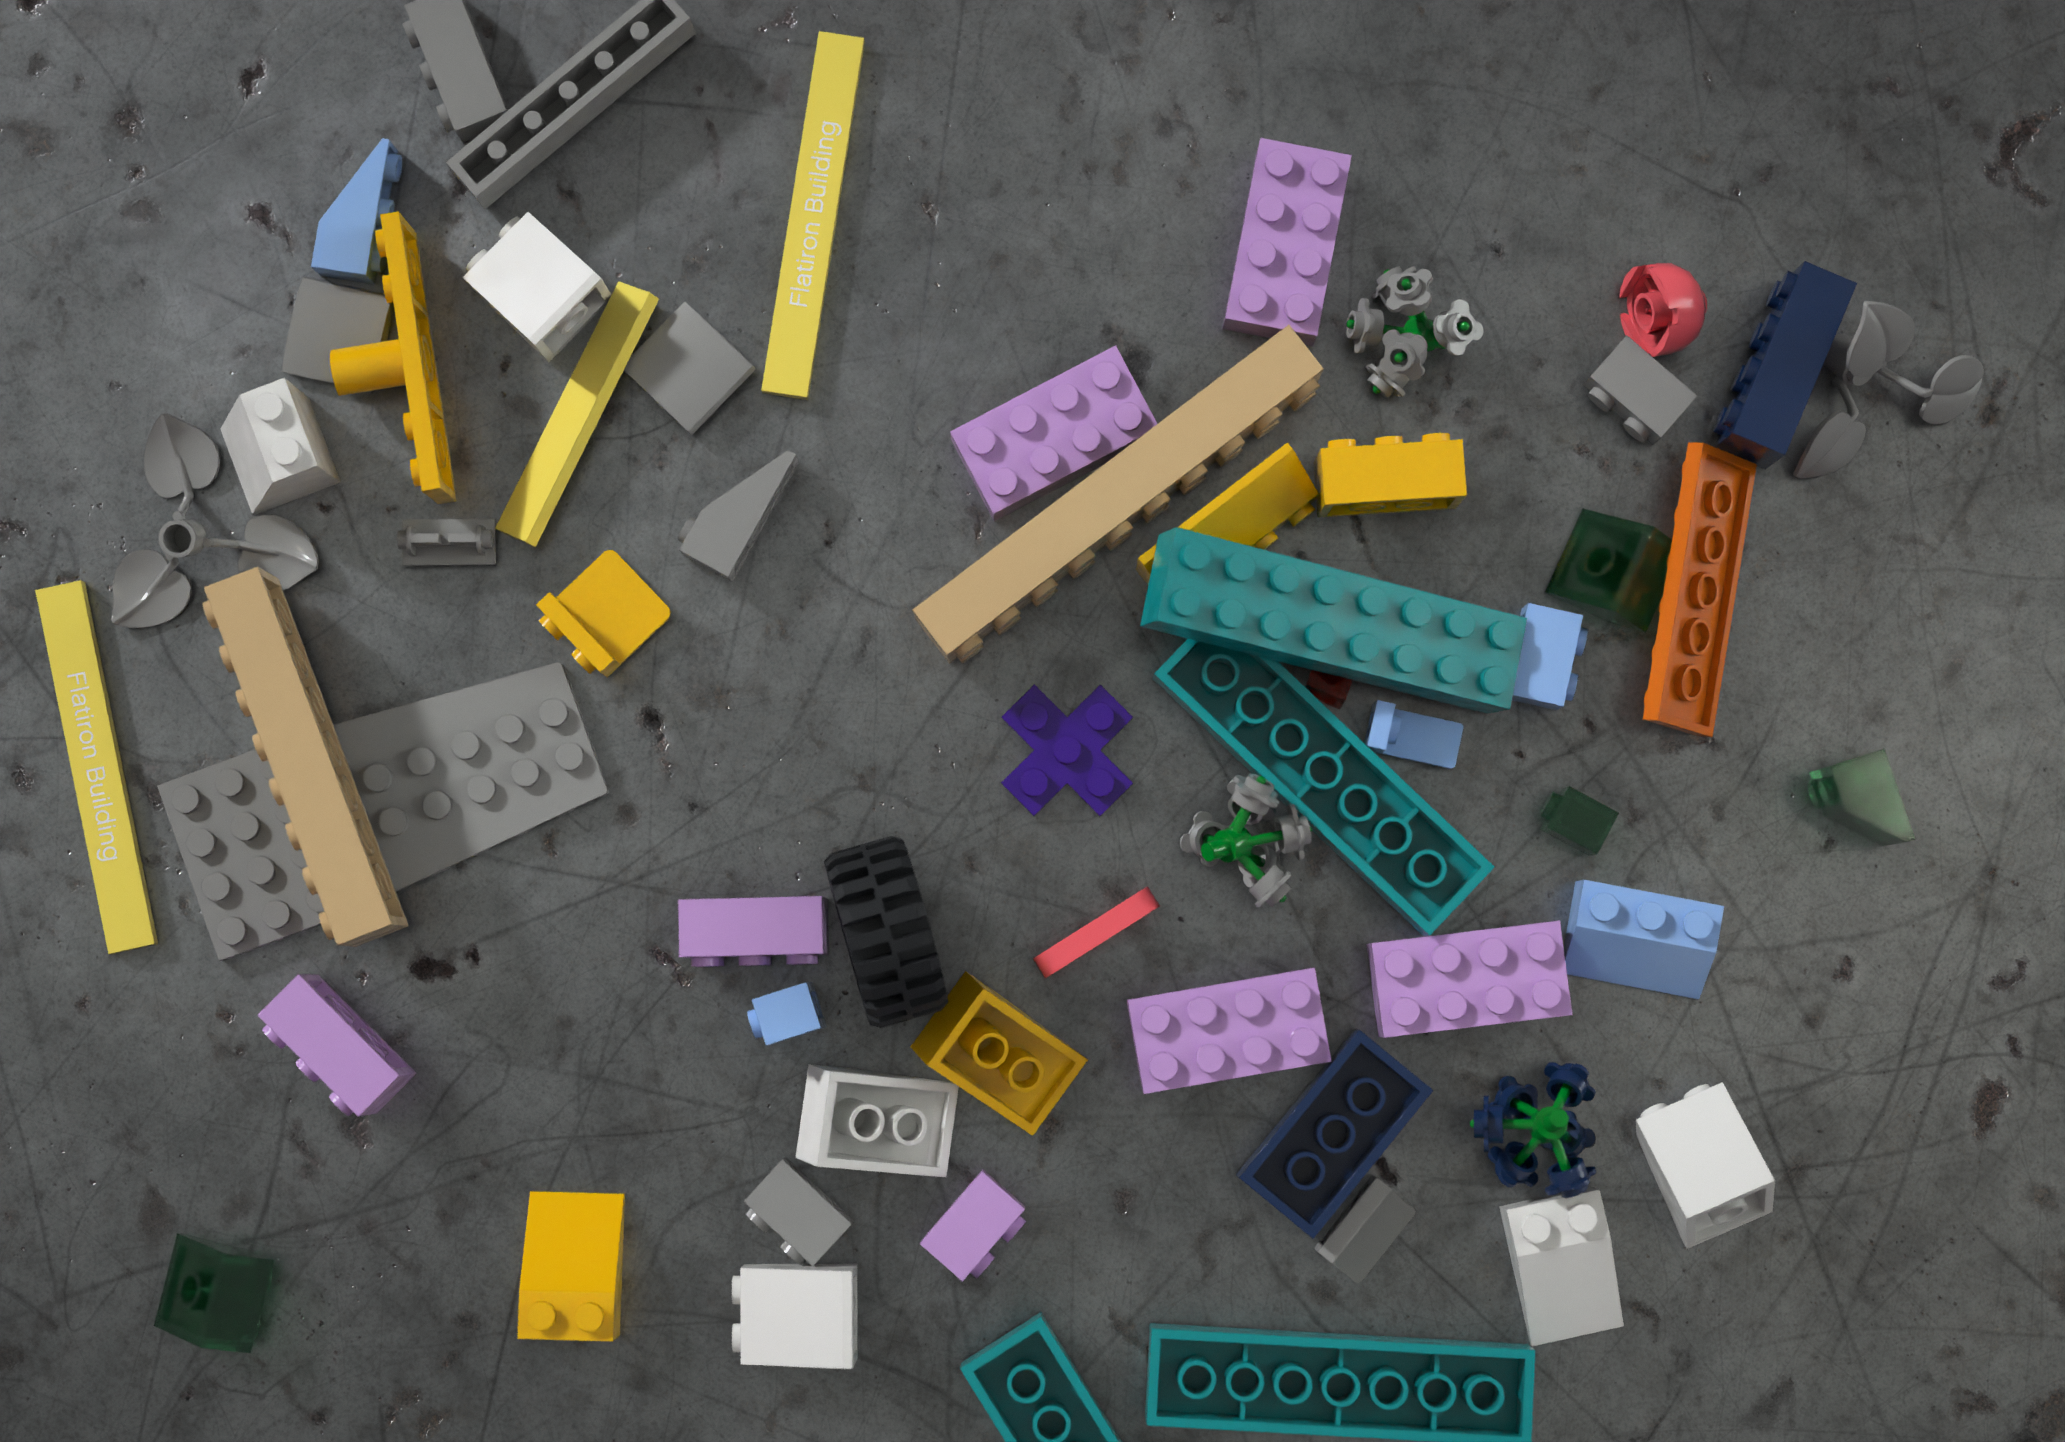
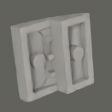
M307 276L302 277L290 321L281 372L334 383L330 366V351L388 341L393 303H387L384 293Z
M684 301L630 357L624 372L689 434L693 435L756 368Z

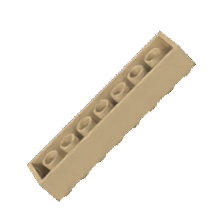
M257 566L205 586L204 590L208 601L203 602V609L206 618L213 629L219 627L225 645L219 647L222 661L228 672H235L241 686V689L236 691L238 704L245 717L252 716L258 733L252 735V740L260 759L263 762L269 761L274 778L269 779V786L276 803L279 806L285 804L291 820L290 823L285 825L286 832L293 848L296 851L301 849L308 867L302 869V874L312 895H319L324 912L319 913V920L326 937L329 940L335 938L336 944L340 946L357 947L408 927L409 925L279 579Z

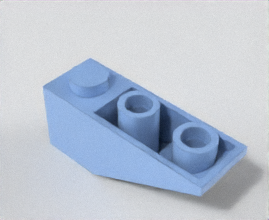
M382 138L319 220L311 267L321 277L375 285L377 272L384 271L386 257L381 258L379 255L375 231L382 229L380 214L395 211L394 200L390 199L392 182L399 181L402 171V156L397 154L398 150L389 139Z

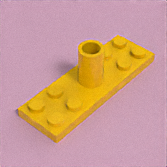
M399 211L380 214L382 229L375 231L376 244L380 257H386L389 271V275L382 276V284L387 303H393L399 339L331 350L330 366L333 382L339 396L406 385L410 412L403 413V424L407 440H414L417 457L410 459L413 484L415 487L421 486L422 492L438 505L457 502L416 232Z

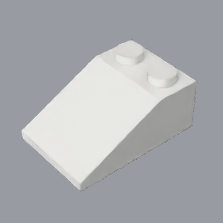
M808 1064L796 1158L816 1167L946 1177L959 1086L953 1082Z
M1589 1186L1582 1194L1570 1198H1562L1560 1193L1556 1195H1548L1499 1206L1531 1346L1624 1326L1611 1237L1600 1189Z

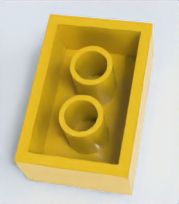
M1450 433L1422 435V442L1403 443L1402 436H1384L1375 438V445L1356 446L1355 439L1328 441V448L1320 449L1313 462L1315 488L1319 493L1316 498L1317 518L1456 509L1467 496L1463 439L1450 440Z

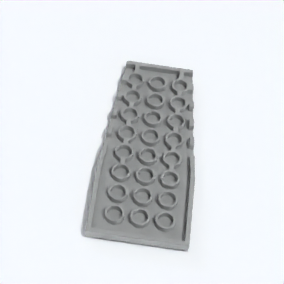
M559 662L334 724L396 893L409 888L408 886L418 881L437 875L463 860L482 854L493 846L527 833L538 825L558 816L561 817L574 811L575 808L598 797H604L609 793L565 667ZM256 749L157 785L218 961L231 959L320 926L319 913L324 912L319 895H312L306 886L302 869L308 866L301 849L296 851L288 838L285 825L290 823L291 820L285 804L279 806L272 795L269 779L274 778L269 761L263 762L258 756Z

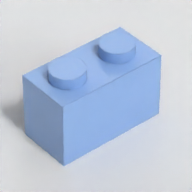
M1527 603L1522 607L1520 616L1527 618L1512 700L1558 710L1564 707L1565 700H1573L1578 681V674L1571 673L1575 655L1582 656L1588 629L1581 627L1583 615Z
M805 982L752 999L754 1009L747 1011L755 1039L763 1037L765 1045L775 1044L827 1027L813 982Z

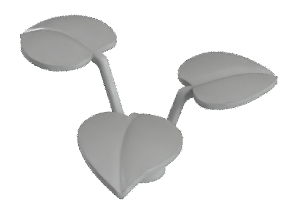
M1865 301L1861 321L1853 339L1845 333L1835 335L1824 361V365L1836 375L1832 384L1840 391L1847 406V413L1843 410H1836L1820 423L1803 451L1793 475L1798 478H1811L1830 474L1849 463L1860 449L1865 437L1866 427L1860 420H1855L1859 410L1847 385L1861 386L1868 382L1873 374L1877 372L1916 395L1926 398L1919 411L1920 417L1930 424H1942L1959 416L1974 400L1984 376L1982 363L1971 355L1954 357L1936 372L1931 381L1930 388L1920 387L1886 368L1887 362L1898 359L1909 348L1915 334L1914 321L1898 307L1881 302Z
M163 413L157 418L149 433L144 454V470L149 485L159 496L173 498L184 492V498L178 511L173 513L174 520L165 523L158 535L159 545L165 556L152 549L133 551L126 555L117 566L112 584L113 611L111 617L112 623L117 626L130 628L151 627L168 622L182 613L190 600L192 586L190 580L184 574L175 570L179 564L178 558L197 555L204 547L243 550L238 559L239 572L242 573L258 566L277 577L283 591L293 587L302 579L315 572L319 565L318 556L310 538L298 525L285 517L265 514L251 518L245 526V541L206 537L205 529L199 522L186 519L185 515L194 498L192 488H205L214 481L220 467V455L215 442L208 434L168 413Z

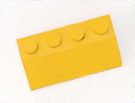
M1287 442L1178 528L1266 550L1279 539L1275 531L1289 521L1295 527L1315 511L1311 503L1316 500L1319 493L1295 451ZM1157 544L1138 557L1135 570L1147 585L1149 584Z

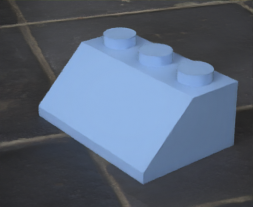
M1590 880L1575 881L1564 943L1567 975L1699 999L1717 952L1724 906Z

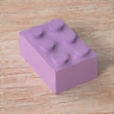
M823 896L678 899L679 957L691 958V967L724 966V957H739V966L771 965V956H786V964L790 965L818 964V955H829L828 898Z
M298 974L257 1015L266 1024L262 1028L264 1034L281 1049L287 1045L299 1057L295 1062L297 1067L313 1082L321 1079L333 1091L329 1096L330 1100L347 1116H350L353 1112L358 1117L377 1114L417 1074L317 974Z

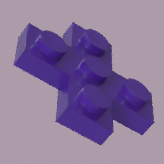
M1034 684L1001 717L1033 750L1001 784L1033 816L1068 785L1100 817L1133 785V782L1101 751L1133 717L1101 685L1067 717Z

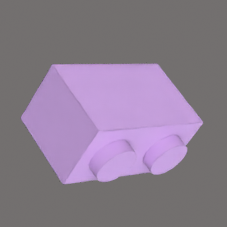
M982 1169L924 1236L920 1245L962 1282L969 1274H972L977 1279L995 1258L989 1252L1001 1237L1008 1243L1025 1224L1026 1221L1020 1216L1025 1210V1205Z

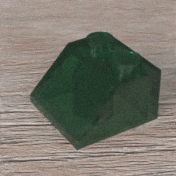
M1582 509L1545 592L1605 621L1646 633L1663 596L1667 574V557L1671 549L1672 539L1654 526Z
M1885 748L1809 772L1812 779L1807 784L1809 796L1816 809L1821 808L1825 817L1882 846L1905 843L1916 839Z
M177 1233L154 1326L200 1348L251 1353L254 1338L260 1329V1314L266 1291L272 1282L274 1260L249 1249Z

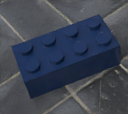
M1806 261L1794 272L1787 271L1782 281H1776L1766 303V306L1772 308V311L1768 314L1764 324L1760 322L1757 325L1748 348L1755 350V352L1748 360L1746 366L1743 364L1740 366L1733 380L1731 390L1737 392L1736 397L1731 401L1728 408L1723 407L1715 423L1713 432L1719 435L1715 444L1716 448L1753 462L1763 469H1767L1786 455L1857 285L1856 282Z
M1354 1029L1331 1057L1332 1062L1325 1064L1236 1174L1243 1182L1312 1239L1315 1238L1434 1091L1359 1029Z

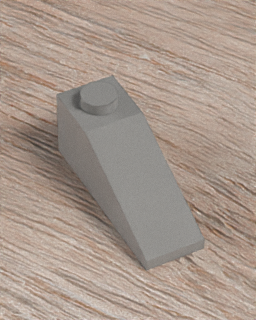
M787 450L701 509L697 518L690 516L678 536V541L683 543L679 549L683 556L733 582L799 463L797 455Z

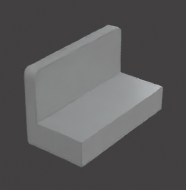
M1372 1175L1314 1249L1354 1282L1360 1283L1412 1219L1416 1211L1394 1193L1391 1188Z

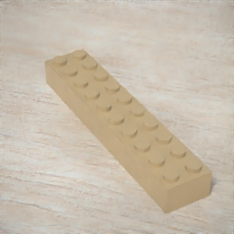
M1287 325L913 609L916 621L949 664L957 658L961 663L968 661L984 648L982 644L984 637L994 630L998 635H1001L1021 620L1019 616L1021 614L1020 610L1026 605L1033 602L1038 607L1057 593L1058 589L1056 587L1059 580L1067 574H1070L1073 579L1080 576L1095 563L1093 559L1096 557V552L1104 546H1107L1112 551L1125 542L1132 535L1130 532L1133 529L1132 525L1143 517L1149 523L1169 507L1167 503L1171 500L1170 496L1179 489L1186 495L1206 479L1204 475L1208 472V467L1216 461L1220 467H1223L1243 451L1241 447L1246 443L1244 441L1246 438L1254 434L1257 439H1260L1280 423L1278 419L1283 415V410L1291 406L1296 411L1316 396L1315 391L1320 387L1318 381L1324 368L1292 327Z

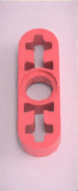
M1147 886L1042 952L1033 960L1046 979L1157 909L1160 905Z

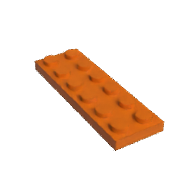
M1688 442L1686 458L1682 465V482L1678 506L1674 513L1675 525L1671 549L1667 557L1664 592L1659 605L1660 616L1656 641L1652 648V665L1648 689L1644 696L1643 720L1695 736L1713 737L1757 464L1704 442Z

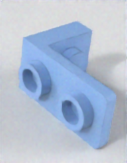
M1377 700L1372 704L1364 743L1374 753L1447 769L1455 767L1463 732V725L1461 723L1395 709L1396 704Z

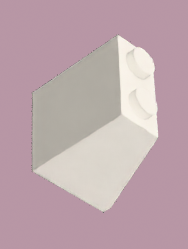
M527 212L521 219L518 216L514 217L502 228L499 233L501 239L489 251L483 249L470 260L466 267L468 272L463 276V279L547 362H550L608 303L612 294L598 274L534 216Z
M286 378L276 380L239 395L220 430L250 510L254 516L341 482L307 395Z
M1723 1082L1712 1087L1708 1084L1697 1086L1684 1095V1099L1668 1106L1666 1103L1655 1104L1643 1111L1641 1117L1636 1119L1637 1139L1686 1249L1773 1212L1775 1180Z
M857 1263L815 1264L814 1266L811 1264H744L740 1268V1276H733L732 1303L740 1304V1323H733L732 1351L741 1352V1364L853 1369L858 1359Z

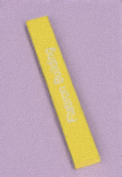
M822 31L818 33L761 391L764 394L808 400L865 45V40L862 37Z
M79 580L35 590L108 954L158 944L86 583Z

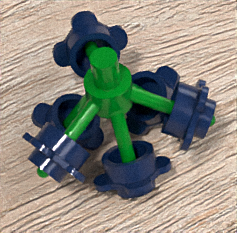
M1555 1062L1548 1063L1544 1068V1074L1550 1078L1546 1091L1554 1101V1104L1541 1110L1537 1109L1538 1091L1535 1086L1531 1084L1525 1086L1518 1084L1516 1078L1512 1076L1503 1077L1498 1083L1499 1091L1495 1096V1101L1489 1104V1096H1484L1483 1110H1474V1119L1470 1121V1127L1474 1129V1138H1484V1153H1488L1490 1161L1495 1163V1172L1501 1183L1509 1188H1513L1516 1184H1526L1529 1187L1535 1186L1539 1179L1535 1172L1538 1168V1160L1533 1151L1541 1145L1544 1149H1551L1558 1161L1547 1169L1551 1185L1545 1188L1546 1195L1560 1193L1562 1198H1570L1585 1192L1590 1184V1177L1597 1172L1594 1166L1586 1167L1583 1158L1577 1156L1585 1148L1594 1146L1596 1136L1593 1130L1583 1128L1577 1122L1575 1113L1568 1110L1564 1111L1563 1107H1575L1582 1100L1591 1101L1594 1098L1596 1091L1589 1085L1587 1079L1589 1071L1580 1064L1566 1063L1560 1066ZM1504 1129H1529L1532 1136L1526 1145L1521 1142L1512 1141L1503 1149L1493 1146L1489 1150V1143H1504Z

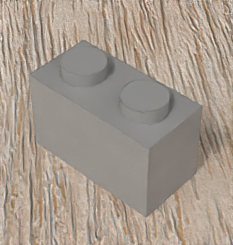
M1627 335L1583 384L1590 390L1587 395L1596 406L1605 412H1609L1612 409L1625 421L1623 427L1632 437L1640 442L1648 440L1652 445L1668 431L1697 397L1693 391Z
M786 1157L775 1166L743 1201L750 1207V1210L746 1213L747 1217L765 1233L772 1228L785 1240L780 1247L799 1265L807 1261L814 1266L854 1222L849 1215Z

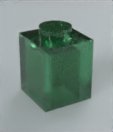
M1568 786L1563 788L1559 794L1552 791L1547 798L1539 815L1546 819L1540 830L1589 856L1598 854L1619 812Z

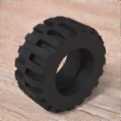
M889 836L832 852L824 860L869 1024L883 1028L941 1011L948 1003L945 981L918 882L903 839Z

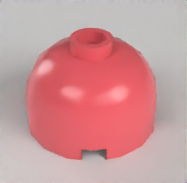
M1672 263L1636 266L1625 275L1620 288V298H1627L1629 315L1626 313L1620 314L1625 336H1629L1652 357L1681 351L1698 337L1705 320L1707 299L1700 285L1687 270Z

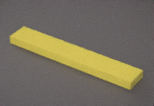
M618 281L495 529L531 546H537L659 301V298L652 293Z

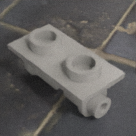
M402 519V531L397 533L398 549H402V566L496 565V519Z

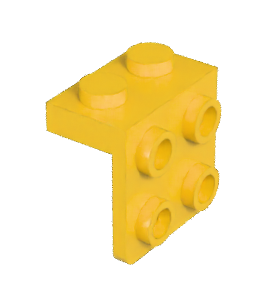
M613 550L603 552L557 597L549 592L536 604L545 614L538 621L556 640L561 639L565 635L576 647L571 653L572 657L589 674L597 669L607 678L671 617L670 608Z

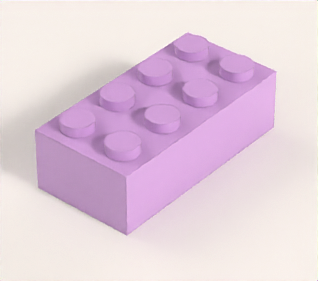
M1260 138L1223 329L1272 338L1287 325H1290L1305 345H1314L1318 335L1352 155Z
M1115 345L950 431L951 441L991 517L996 521L1104 465L1157 425V422Z
M1560 920L1366 944L1378 1037L1387 1038L1572 1015Z
M1315 968L1126 1000L1143 1094L1332 1062Z

